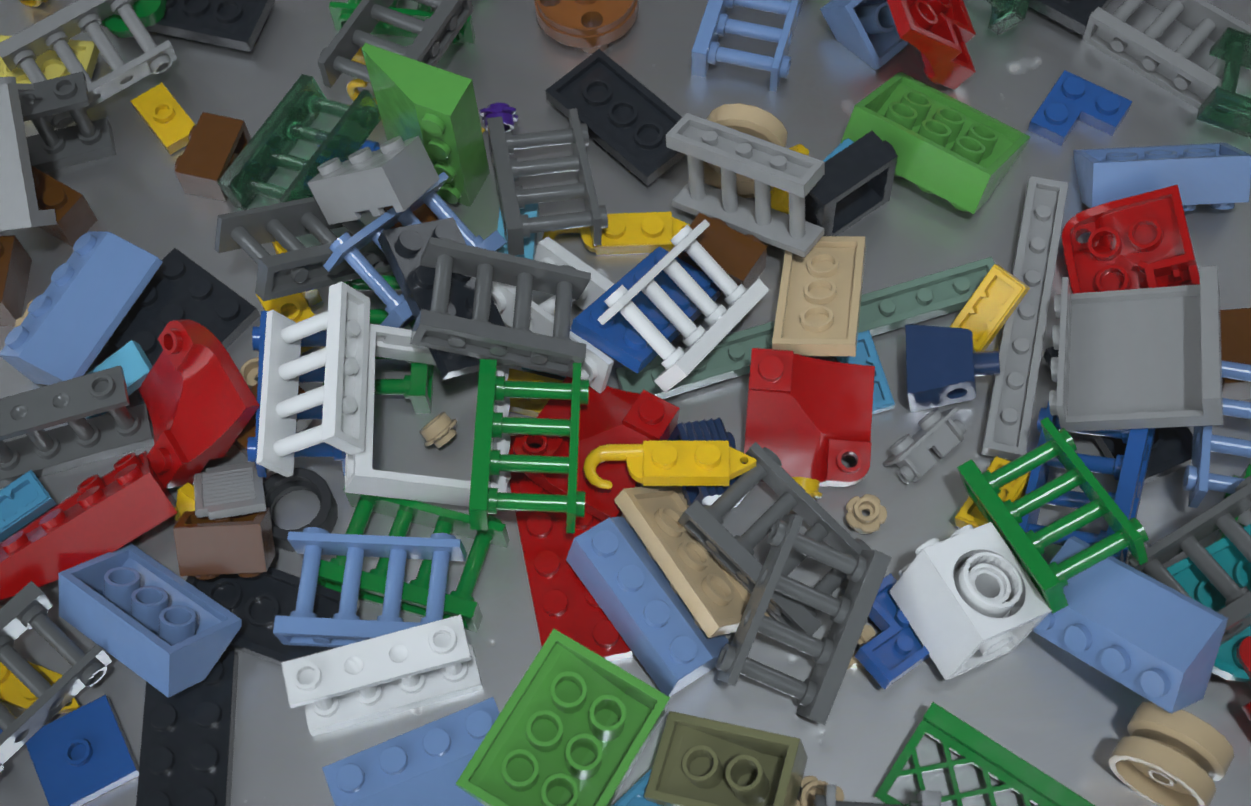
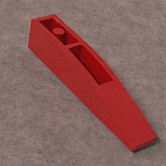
M147 451L139 455L130 453L122 457L114 464L113 467L115 469L101 478L98 474L87 478L77 486L78 491L0 543V600L15 596L31 581L37 587L58 580L59 572L108 552H114L178 513L175 500L169 489L164 488L157 474L152 470L150 462L146 457Z

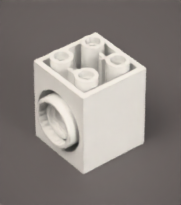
M992 522L977 528H973L972 525H966L954 532L949 539L940 542L938 538H933L920 545L915 551L917 557L899 571L900 578L889 591L917 637L929 651L931 659L945 681L1012 652L1052 611Z

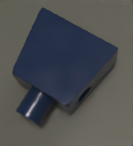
M913 324L905 325L907 394L911 412L973 400L976 398L975 376L1000 375L999 350L974 352L971 330Z

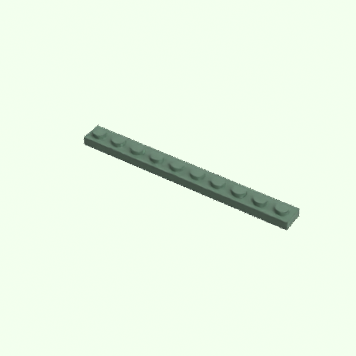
M992 256L863 294L861 296L858 333L870 330L871 336L905 327V325L919 323L962 310L995 264ZM775 321L726 335L687 377L666 393L654 382L665 370V367L661 364L663 359L659 355L638 374L626 366L615 368L620 389L633 393H641L644 389L661 399H665L750 373L752 348L772 349Z

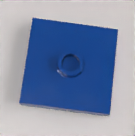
M106 695L48 723L25 743L49 806H81L139 775V767L113 704Z

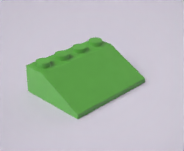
M365 43L362 47V52L387 140L401 136L403 141L419 136L437 174L445 172L449 177L437 194L448 203H460L471 207L490 173L472 79Z
M899 71L854 106L841 143L847 138L855 142L870 131H873L882 141L889 142L898 155L894 176L903 177L917 184V187L923 192L936 194L946 199L958 210L969 211L975 214L995 191L1028 144L1030 136Z
M553 629L457 780L456 786L484 806H611L667 711L670 697L556 629Z

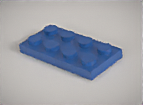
M660 246L575 317L570 331L638 374L658 355L656 351L619 311L604 325L597 319L609 308L604 301L622 284L629 290L669 251ZM678 257L675 258L714 302L720 297L722 291L703 271L696 269ZM663 270L654 278L656 283L692 322L702 314ZM642 291L631 299L670 343L681 334Z

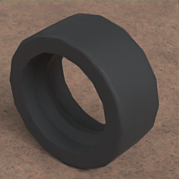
M301 467L294 468L292 476L285 477L275 473L263 483L266 507L270 509L274 545L277 548L296 552L287 540L289 531L303 532L304 528L317 527L332 533L338 519L337 503L326 480L315 471ZM297 490H308L317 495L320 501V509L317 516L308 525L299 529L284 530L274 523L272 511L275 504L284 495Z

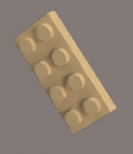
M822 236L805 258L785 250L772 349L794 351L795 354L802 356L856 357L866 253L865 236Z
M644 486L623 489L614 501L623 512L626 522L634 528L646 546L650 557L657 562L670 581L673 591L681 597L692 613L696 625L705 632L708 638L736 632L751 594L678 522L681 515L689 507L687 499L679 487Z

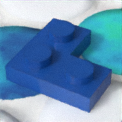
M1064 70L1031 119L1028 131L1062 146L1079 120L1113 136L1127 115L1133 101Z
M891 573L883 578L868 616L882 633L860 647L855 655L858 661L884 690L930 657L929 651L923 646L910 626L909 621L889 593L897 582Z

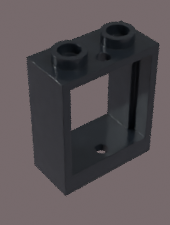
M870 131L825 161V174L805 196V221L823 227V236H838L888 202L891 196L898 159L893 146L885 140L882 141L873 131Z

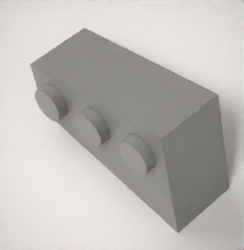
M397 136L382 143L379 146V150L372 152L370 147H365L349 155V160L341 162L339 157L318 166L317 168L320 173L307 182L328 224L358 220L362 217L361 214L369 211L373 217L381 216L385 213L383 207L393 206L396 213L404 212L440 178L420 137L416 136L403 141L401 136Z

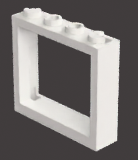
M369 324L365 451L354 455L346 453L345 493L469 507L471 481L372 469L375 356L432 365L436 364L427 347L410 344L412 330ZM505 365L497 366L498 376H505V381H507L509 367ZM505 397L504 402H496V412H501L503 417H508L510 399ZM502 434V438H494L493 450H501V454H508L511 442L510 434ZM500 471L499 476L492 475L491 488H498V492L507 493V483L511 479V473Z

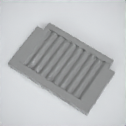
M255 462L206 468V472L194 475L196 517L209 516V520L266 511L263 477H258Z

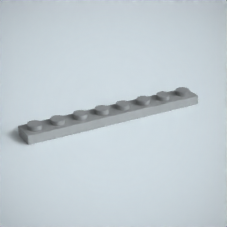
M1030 176L1027 183L1012 275L1029 286L1030 289L1002 328L999 345L1000 375H994L981 450L983 455L998 456L1014 461L1026 454L1068 182Z

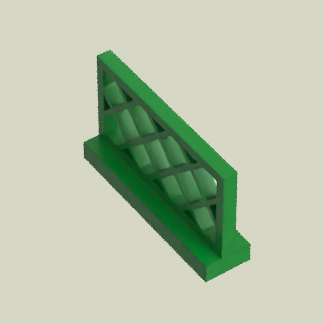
M934 702L930 705L921 723L874 796L884 804L909 806V804H902L888 794L897 778L916 775L919 789L922 791L925 790L922 773L948 768L954 795L941 797V803L956 801L957 806H963L961 799L988 794L990 806H997L994 793L1012 789L1022 796L1024 806H1031L1030 802L1036 806H1095ZM925 734L942 744L946 762L920 767L916 748ZM949 749L964 759L952 761ZM912 756L914 769L902 771ZM967 764L975 765L982 770L986 788L960 793L954 767ZM989 775L1004 785L992 787Z

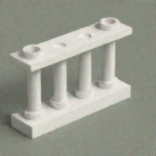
M706 219L694 229L687 224L670 240L675 247L629 290L622 284L604 301L609 308L597 319L604 325L619 311L663 359L661 364L665 367V370L654 382L664 393L687 377L769 291L768 287L760 279H757L748 288H745L742 283L737 285L703 248L696 238L710 226ZM683 250L725 294L724 300L728 304L726 308L722 304L718 306L676 261L675 258ZM662 270L706 316L704 321L708 326L705 329L701 325L697 327L656 283L654 278ZM640 291L651 300L683 335L685 339L682 342L687 346L684 351L680 347L675 348L632 302L631 299Z
M546 237L538 242L534 260L558 266L569 265L577 270L591 273V280L578 300L572 299V302L581 309L585 310L614 285L613 282L550 237ZM493 281L491 297L503 321L513 328L516 286ZM556 295L540 305L532 301L529 327L532 333L553 337L554 316L552 315L555 312ZM570 331L569 338L572 341L586 344V358L581 365V379L589 380V386L598 393H602L606 388L614 363L613 360L615 359Z
M342 281L329 286L328 310L297 323L275 310L267 312L256 463L285 477L293 475L295 452L323 442L350 455L365 451L370 298ZM327 329L326 348L300 357L301 339ZM325 366L324 386L298 395L299 376ZM323 404L322 424L296 433L297 413Z
M461 615L282 662L289 706L295 708L304 705L308 730L312 736L483 690L472 644L468 645Z

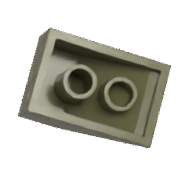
M669 711L644 798L662 806H796L808 756L800 738Z

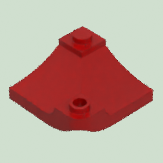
M887 0L900 39L910 43L920 51L925 65L924 72L931 82L955 90L976 72L966 47V43L976 33L963 0Z
M1178 185L1086 209L1073 216L1062 230V244L1073 294L1200 284V275ZM1081 234H1091L1088 238V242H1078V238Z
M190 319L172 320L167 323L158 337L163 351L138 389L148 409L154 432V445L146 457L165 489L183 486L187 482L193 484L194 475L201 473L210 459L224 457L260 406L231 356L218 338L206 327Z
M752 348L744 453L756 442L762 449L766 447L773 451L780 459L781 467L791 477L816 479L819 481V486L847 487L861 482L868 473L871 461V424L875 366L816 359L795 354L794 351ZM846 455L853 456L857 461V465L852 468L845 467L841 461L842 457Z
M566 376L562 383H572V377ZM606 385L605 390L602 393H598L589 386L588 405L580 404L577 491H585V512L602 521L609 517H621L623 512L614 499L623 489L641 487L643 484L636 482L630 476L626 461H604L597 466L596 473L600 478L611 481L613 486L611 489H602L592 485L586 479L583 470L585 458L597 447L607 444H643V441H667L678 424L679 407L644 389L641 393H633ZM550 399L536 418L571 419V400ZM518 434L514 440V455L569 457L570 436ZM531 443H538L541 447L533 449L529 445ZM523 472L532 481L550 493L568 495V474Z

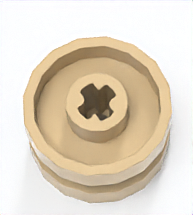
M741 103L724 104L713 109L707 117L709 121L786 148L788 132L783 123L770 112L756 106ZM703 161L705 183L721 189L720 167ZM736 173L737 195L743 198H755L754 179Z
M1142 702L1127 725L1129 736H1124L1118 742L1108 760L1111 770L1130 789L1156 805L1209 806L1216 793L1214 781H1219L1225 776L1234 758L1233 747L1210 724L1181 709L1171 714L1153 702Z

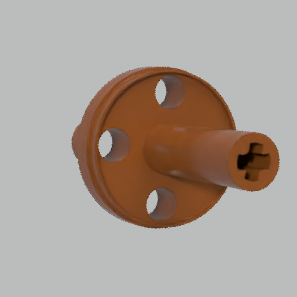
M534 0L537 23L547 35L559 43L581 48V50L593 54L598 49L604 51L609 46V43L622 37L634 24L639 10V0Z

